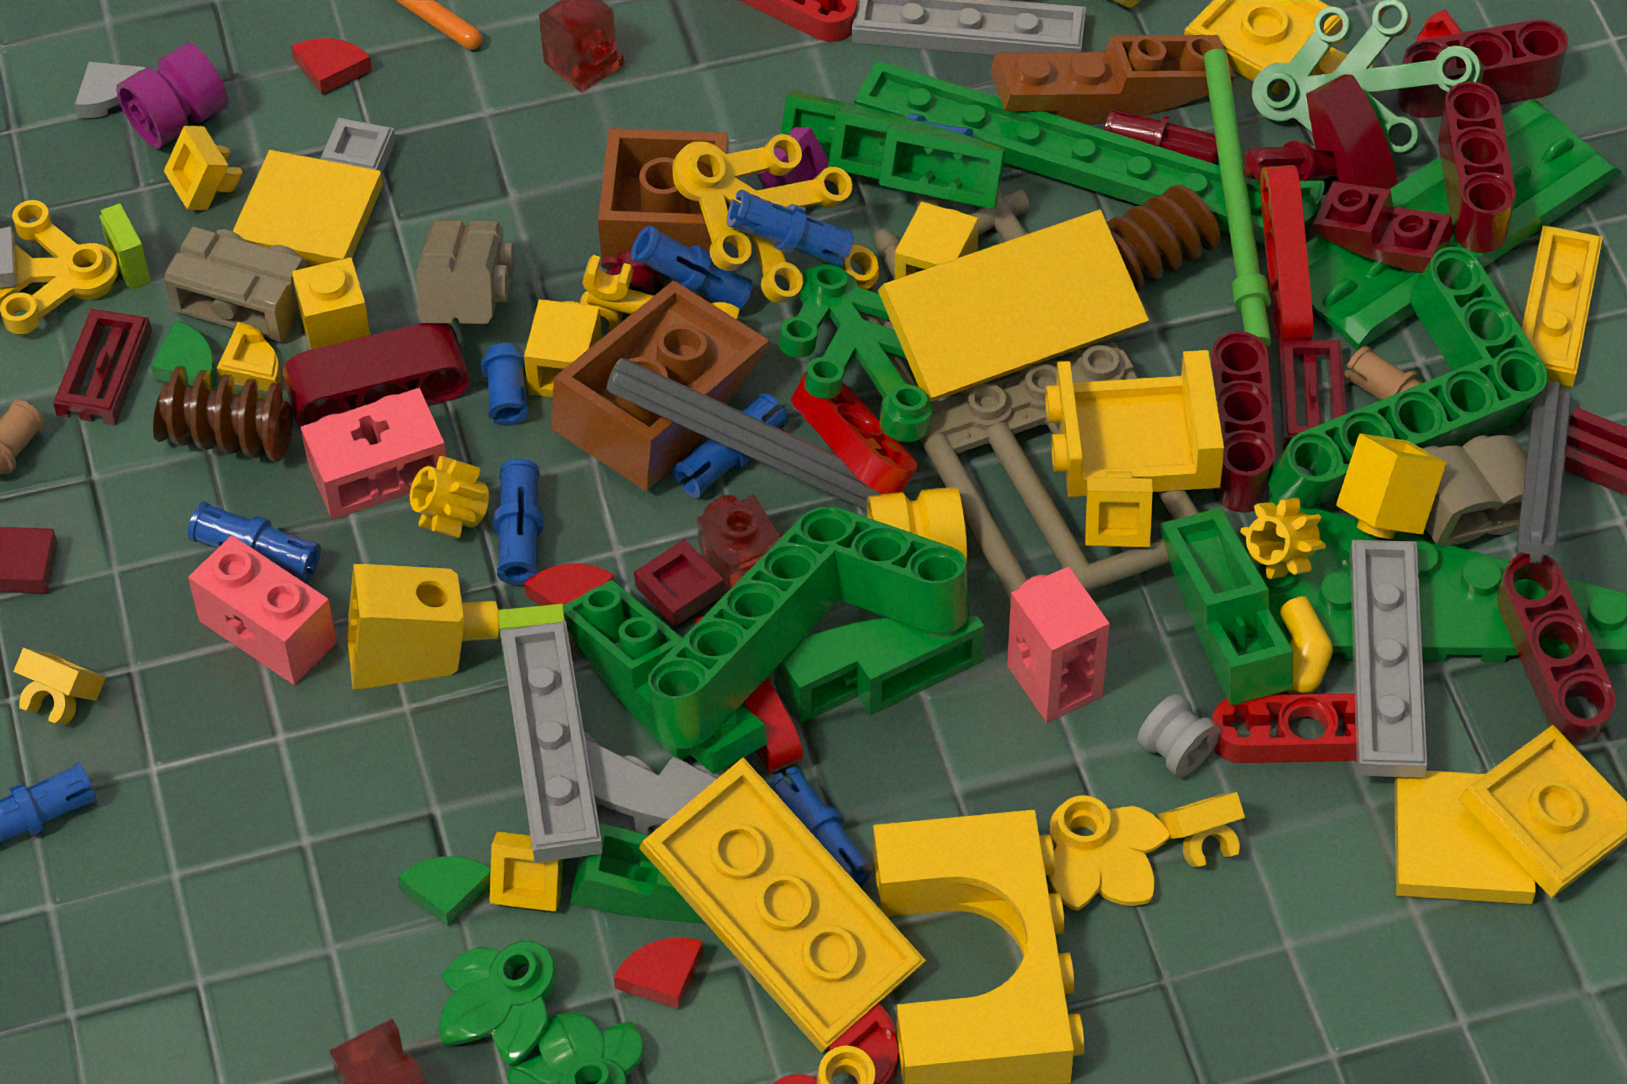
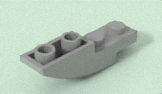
M584 731L598 822L650 835L720 777L718 773L713 775L703 765L692 766L674 756L662 772L657 775L642 760L630 755L621 757L598 745L596 740Z

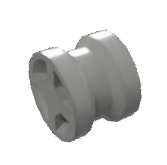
M1173 694L1158 704L1148 715L1137 735V743L1149 754L1159 753L1165 758L1167 769L1176 777L1182 778L1197 769L1210 755L1217 744L1218 734L1221 732V729L1210 718H1198L1193 714L1191 703L1181 694Z

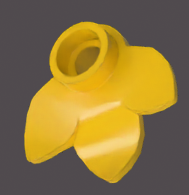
M1086 795L1072 797L1055 810L1051 817L1049 828L1052 844L1055 847L1054 875H1049L1048 878L1054 892L1060 893L1064 905L1072 910L1079 911L1097 893L1108 901L1124 906L1143 905L1152 900L1154 875L1146 853L1156 850L1170 837L1168 829L1152 813L1135 806L1108 809L1099 799ZM1076 828H1087L1094 834L1080 836L1072 831Z

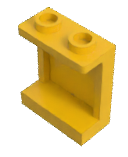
M1208 350L1183 351L1181 376L1073 383L1070 361L1057 362L1056 385L1045 386L1047 422L1059 423L1060 434L1051 435L1052 465L1054 472H1065L1068 497L1087 496V477H1106V471L1132 472V478L1152 479L1153 492L1220 488L1224 445Z

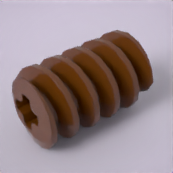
M1173 185L1162 195L1149 198L1143 206H1134L1124 216L1114 217L1107 222L1137 292L1144 287V278L1149 282L1155 283L1162 278L1163 267L1168 271L1175 272L1182 266L1183 257L1188 261H1195L1202 255V247L1213 251L1220 245L1221 240L1218 223L1210 208L1192 189L1183 185Z
M179 365L175 367L169 382H166L161 389L153 418V435L157 442L165 441L170 436L171 441L176 445L186 446L194 440L195 445L202 450L213 449L218 444L219 449L226 454L237 453L242 448L243 453L249 458L261 457L266 452L267 458L273 462H279L283 459L289 447L293 429L292 406L287 401H283L282 385L280 382H272L265 398L259 397V386L256 378H248L241 394L235 393V380L232 374H224L217 390L212 389L210 372L202 369L198 372L194 384L191 386L188 385L185 366Z

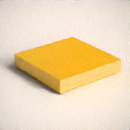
M1213 0L1185 28L1184 35H1218L1224 51L1227 53L1232 70L1254 82L1257 75L1265 67L1278 62L1290 63L1314 33L1316 15L1322 9L1331 6L1319 0ZM1333 15L1325 21L1324 32L1327 36L1337 35L1342 30V18L1338 15ZM1279 81L1274 84L1271 92L1279 95L1289 84L1286 81Z
M269 150L233 232L240 235L246 242L267 248L273 245L289 247L300 257L305 258L308 266H316L353 257L383 187L382 173L379 170Z
M1554 725L1468 786L1459 797L1462 804L1551 898L1555 897L1627 841V801Z
M1426 771L1425 778L1395 777L1396 896L1518 904L1533 903L1535 880L1459 800L1465 789L1485 774Z

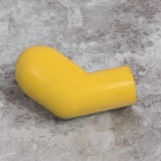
M1301 596L1289 600L1279 610V614L1292 637L1290 647L1293 650V689L1287 691L1290 695L1313 694L1321 684L1333 654L1331 640L1309 599Z

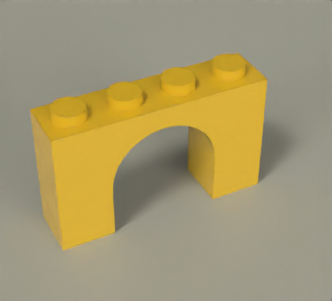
M1035 810L873 825V863L879 909L886 917L946 911L975 913L991 919L1004 928L1015 940L1023 957L1019 968L1005 983L985 994L968 998L897 1004L896 1036L902 1084L1071 1083L1073 1056L1084 1055L1083 1027L1080 1014H1068L1065 995L1074 994L1073 966L1070 953H1058L1055 935L1064 934L1063 905L1060 893H1048L1046 876L1054 875L1055 873L1053 844L1050 834L1039 835Z

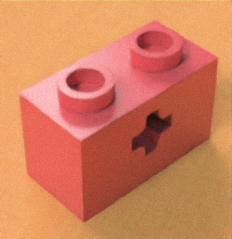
M420 388L399 395H389L377 402L341 414L328 415L317 422L301 426L308 466L331 520L410 494L411 486L417 473L426 466L437 468L439 457H447L445 443Z
M233 535L188 576L199 621L293 685L337 643L329 599Z
M1069 566L1048 576H1034L1024 582L1017 590L1011 592L1007 667L1046 723L1103 697L1110 623Z

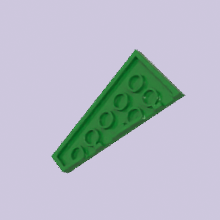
M1271 496L1269 502H1273L1277 506L1279 502ZM1300 507L1299 512L1307 515L1319 514L1321 516L1317 526L1320 540L1326 544L1325 549L1316 550L1308 558L1312 570L1309 573L1297 575L1288 571L1285 577L1269 579L1266 576L1267 565L1261 564L1258 561H1252L1269 589V610L1289 645L1292 637L1279 614V610L1289 600L1303 596L1309 599L1329 636L1333 653H1337L1343 661H1353L1350 547L1352 540L1417 542L1422 662H1445L1446 655H1480L1481 662H1505L1507 655H1518L1498 610L1496 600L1501 579L1510 561L1452 545L1440 546L1433 540L1401 531H1396L1393 539L1377 537L1358 529L1357 524L1359 520L1317 508L1305 509ZM1565 577L1602 663L1627 664V594ZM1525 579L1513 584L1517 593L1526 599L1537 600L1545 596V591L1535 581ZM1550 637L1539 641L1540 648L1551 658L1563 659L1571 656L1570 648L1560 639Z

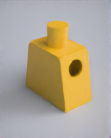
M375 564L353 565L346 633L353 689H366L451 676L458 671L462 641L498 639L499 618L496 601L462 602L458 574L452 569Z

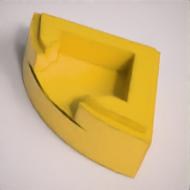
M238 322L217 366L219 380L221 381L222 376L226 373L232 374L235 385L244 386L248 378H256L259 390L268 391L272 382H281L277 355L258 329Z

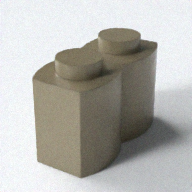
M1482 435L1471 439L1463 447L1429 446L1424 448V450L1447 462L1425 529L1437 545L1453 546L1469 542L1486 533L1501 535L1518 531L1527 455L1514 437L1508 435L1491 437Z

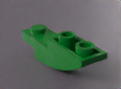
M613 580L593 588L586 594L563 605L567 629L594 669L633 717L672 756L682 760L691 755L714 775L767 745L765 724L743 705H740L719 729L700 745L678 749L666 746L660 742L654 730L648 675L682 637Z

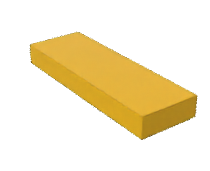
M1543 225L1522 330L1544 363L1547 370V382L1555 381L1560 382V385L1573 387L1603 237Z

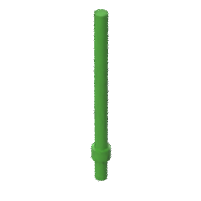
M1212 49L1204 54V65L1236 279L1231 285L1234 307L1236 311L1242 314L1244 332H1249L1259 337L1265 343L1266 348L1271 345L1266 309L1271 305L1268 280L1260 273L1247 182L1243 171L1244 163L1228 58L1224 50Z

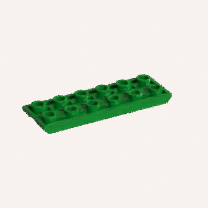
M1533 99L1525 101L1502 116L1516 191L1506 241L1495 251L1479 253L1463 248L1456 241L1453 234L1447 246L1462 248L1470 252L1483 268L1541 230L1543 225L1547 226L1618 179L1621 175L1622 170L1593 146L1578 138L1564 122L1541 103ZM1440 157L1390 188L1393 207L1450 215ZM1321 235L1306 243L1312 310L1356 350L1368 345L1415 313L1410 302V292L1422 272L1403 269L1367 258L1341 247Z

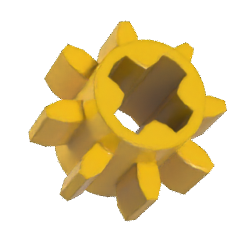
M444 456L439 457L437 468L431 466L422 468L415 476L410 490V505L415 512L422 514L418 523L419 527L450 537L460 538L462 526L468 528L477 526L483 519L489 503L487 486L483 482L476 481L481 469Z
M1299 498L1281 499L1277 506L1273 502L1255 505V513L1258 519L1250 527H1243L1240 531L1246 536L1248 555L1251 560L1267 565L1266 576L1269 579L1285 577L1288 571L1294 575L1309 573L1312 568L1308 558L1316 550L1325 549L1326 544L1320 540L1317 526L1321 516L1319 514L1307 515L1299 512Z

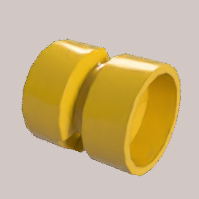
M956 486L921 490L917 500L910 501L903 492L870 495L867 497L868 518L953 547L964 555L967 566L964 514L960 493Z

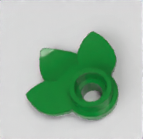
M519 941L507 946L502 951L486 947L475 948L455 958L441 974L444 982L455 992L447 1000L441 1011L439 1030L440 1039L444 1045H459L492 1035L501 1057L509 1066H514L523 1060L543 1037L549 1024L548 1009L545 1001L554 992L557 982L555 959L543 945L534 941ZM529 965L525 976L518 980H513L515 974L521 968Z
M559 1013L549 1019L546 1031L538 1042L541 1055L508 1068L506 1074L509 1084H628L626 1077L642 1061L644 1043L639 1030L631 1021L616 1024L601 1033L593 1020L581 1013Z

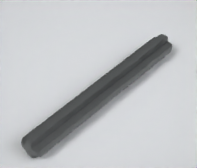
M626 358L619 359L609 375L606 387L609 393L867 510L868 496L882 494L862 483L839 456Z
M1555 381L1547 382L1546 390H1543L1534 401L1516 544L1518 552L1530 554L1529 562L1542 563L1543 556L1554 554L1557 548L1572 397L1570 392L1559 390L1560 382Z

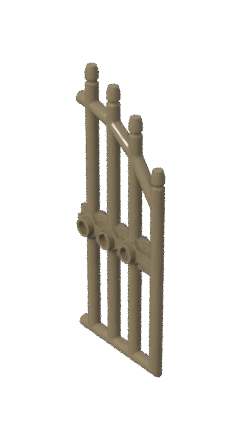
M999 189L997 207L995 209L982 207L970 214L971 216L978 217V236L994 227L1003 242L1027 235L1017 216L1030 210L1029 200L1023 189L1003 196ZM915 193L917 207H919L921 202L945 208L940 198ZM885 228L879 230L875 234L874 239L880 256L885 260V264L895 280L894 252L900 241L893 232ZM858 311L863 320L882 325L877 316ZM886 319L882 326L894 329L891 321ZM1115 341L1105 345L1093 344L1071 352L1073 356L1050 364H1036L1017 371V375L991 384L983 383L963 390L959 395L931 404L932 414L929 430L919 440L945 486H956L958 488L964 520L1010 601L1011 592L1017 590L1028 579L956 455L984 444L992 446L1062 569L1069 566L1087 592L1170 562L1162 538L1150 542V547L1120 546L1123 551L1122 553L1089 564L1014 436L1018 432L1039 425H1048L1052 434H1060L1059 423L1047 422L1045 386L1056 385L1057 362L1070 361L1073 383L1138 379L1133 372L1134 366L1124 350L1118 348ZM884 351L905 384L917 386L901 357ZM1185 490L1157 492L1173 520L1199 513Z

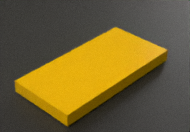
M1101 209L884 283L878 290L919 388L926 393L930 402L1144 326L1149 321Z
M744 757L644 839L639 847L821 1053L826 1051L833 1042L873 1007L884 1000L926 961Z

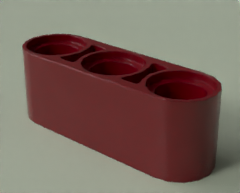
M1531 20L1415 42L1406 49L1402 64L1435 60L1442 50L1451 46L1466 47L1473 51L1483 64L1484 73L1481 83L1489 86L1497 94L1500 105L1542 98L1552 94L1557 89L1568 46V38L1562 27L1553 22ZM1453 59L1446 67V75L1450 80L1460 79L1466 71V64L1463 59ZM1438 85L1400 89L1397 92V100L1402 110L1411 116L1434 118L1442 116L1447 92Z
M1467 81L1454 85L1446 94L1438 136V146L1454 237L1463 248L1472 252L1486 253L1500 248L1507 239L1516 191L1497 94L1487 85L1480 82Z
M419 323L308 350L289 359L284 365L282 372L295 421L299 428L317 422L325 416L341 414L377 402L383 397L399 395L420 388L428 406L448 402L463 394L469 387L471 380L453 326L448 323Z
M1235 331L1228 332L1218 338L1213 345L1211 370L1224 445L1220 488H1213L1216 500L1223 507L1234 512L1246 513L1255 511V505L1265 503L1268 500L1270 491L1268 482L1274 464L1275 443L1269 357L1266 345L1259 337L1249 332Z
M1521 553L1512 558L1505 568L1496 597L1498 610L1549 727L1554 725L1571 744H1588L1600 736L1614 711L1616 697L1613 685L1558 564L1547 555L1543 556L1542 563L1529 562L1530 554ZM1525 579L1535 581L1541 585L1545 591V596L1537 600L1526 599L1517 593L1513 584ZM1550 637L1560 639L1570 648L1571 656L1563 659L1551 658L1540 648L1539 641ZM1574 696L1585 697L1596 707L1597 715L1588 719L1578 718L1570 713L1566 707L1565 700Z

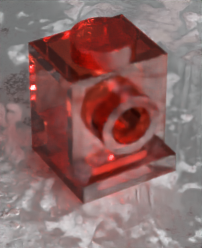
M560 0L539 14L544 63L580 93L625 64L624 55L616 50L613 9L602 0Z
M734 495L721 496L713 500L706 507L704 515L697 517L699 548L707 562L724 579L725 593L783 536V534L778 535L755 495L742 500H738Z
M393 1019L329 1050L337 1084H426L414 1058L410 1054L404 1056L399 1029Z

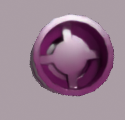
M189 42L158 59L157 71L147 67L121 81L116 87L118 101L131 126L149 146L155 149H159L178 138L183 127L188 126V120L195 124H200L227 108L228 105L227 91L215 67L197 46Z

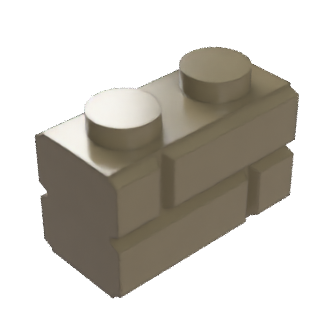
M435 220L433 226H430L416 270L418 317L421 318L423 323H451L453 318H458L460 323L488 324L490 318H493L496 302H507L509 279L514 277L513 242H503V227L500 226L498 221H471L469 226H464L460 220Z
M192 226L181 245L180 253H176L165 271L164 283L171 311L235 329L238 322L245 323L258 329L264 338L284 343L295 324V317L300 315L292 271L307 268L305 258L300 257L294 250L283 245H273L267 248L246 242L240 235L227 229L211 232Z

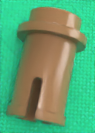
M1367 346L1360 348L1352 356L1347 364V367L1350 369L1344 372L1345 380L1351 384H1356L1379 400L1422 384L1418 373L1413 370L1407 373L1403 372L1375 354Z
M14 400L7 412L0 418V476L2 474H10L16 468L15 458L31 439L44 428L45 420L34 406L26 401Z

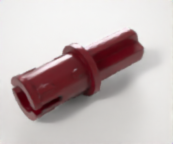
M1113 108L1109 113L1104 129L1106 131L1216 165L1219 163L1215 134L1175 125L1172 122V118L1164 116L1160 121L1123 112L1117 108Z
M1301 140L1289 141L1283 147H1252L1245 154L1247 163L1243 171L1249 179L1260 181L1261 170L1265 167L1295 165L1300 181L1339 182L1334 152L1315 150V146H1309Z

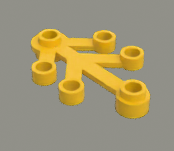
M786 134L774 136L764 147L725 154L714 144L703 141L693 142L686 145L676 155L673 162L674 184L684 197L699 202L712 241L710 257L718 268L725 271L738 269L749 259L752 251L749 238L743 232L727 226L728 209L726 202L731 204L734 199L741 203L740 200L736 199V193L739 190H745L764 200L785 207L795 204L804 208L820 204L826 208H834L851 194L852 181L849 175L841 168L828 167L814 180L757 191L737 179L763 171H768L776 176H783L796 167L802 158V150L799 143L793 137ZM774 148H780L786 152L788 163L777 159L774 154ZM697 162L704 164L710 170L712 177L702 175L698 170ZM824 180H830L836 184L839 194H831L826 189ZM750 233L763 273L761 288L764 295L775 303L788 302L802 288L803 278L801 272L796 266L785 261L783 252L775 249L774 245L776 243ZM723 242L731 243L736 247L738 258H732L725 253ZM852 245L848 258L839 254L840 257L844 258V264L840 268L856 279L858 287L868 290L876 283L879 276V265L876 256L871 250L860 245ZM815 258L816 260L820 261V262L823 263V264H830V263L824 262V261H822V260H820V259H818V258ZM851 259L861 266L864 275L857 274L852 269ZM776 274L783 276L788 281L789 291L782 290L776 285L774 279Z
M28 200L15 207L12 218L18 236L27 241L36 240L54 257L32 258L15 244L17 286L0 288V312L4 326L9 332L26 334L33 331L39 325L42 317L72 295L82 300H93L106 295L112 289L118 275V263L115 254L108 247L97 243L78 245L52 224L48 208L44 203L37 200ZM38 218L35 222L26 223L29 219ZM32 282H49L32 296L27 293H18ZM19 311H28L24 315L13 316L15 313Z

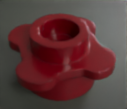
M622 252L617 257H605L602 259L601 267L606 269V274L609 275L620 274L624 263L632 266L633 275L629 286L631 290L654 295L655 289L662 288L664 285V278L658 276L660 273L632 260L631 252Z

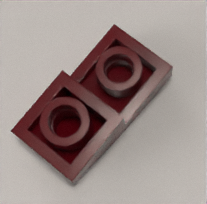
M1343 74L1306 93L1315 150L1334 152L1339 182L1390 189L1397 185L1396 171L1383 129L1372 105L1355 77L1350 74Z
M1334 181L1313 223L1315 233L1341 247L1367 258L1416 272H1423L1434 254L1442 248H1447L1454 233L1451 215L1393 207L1390 189Z

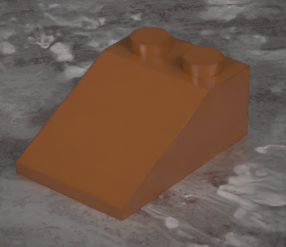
M673 280L554 377L551 429L647 492L667 475L677 462H681L689 455L703 435L609 393L606 389L607 381L617 361L621 358H626L727 404L767 352L770 340Z

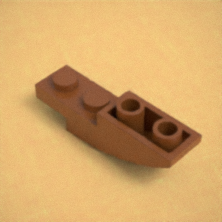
M1111 35L1105 52H996L990 71L1004 111H1048V113L1092 125L1106 123L1109 113L1113 108L1145 116L1209 95L1204 54L1212 49L1224 50L1218 35ZM1228 61L1229 71H1230V78H1231V84H1232V82H1233L1235 76H1234V73H1233L1232 68H1231V66H1230V63H1229V61Z

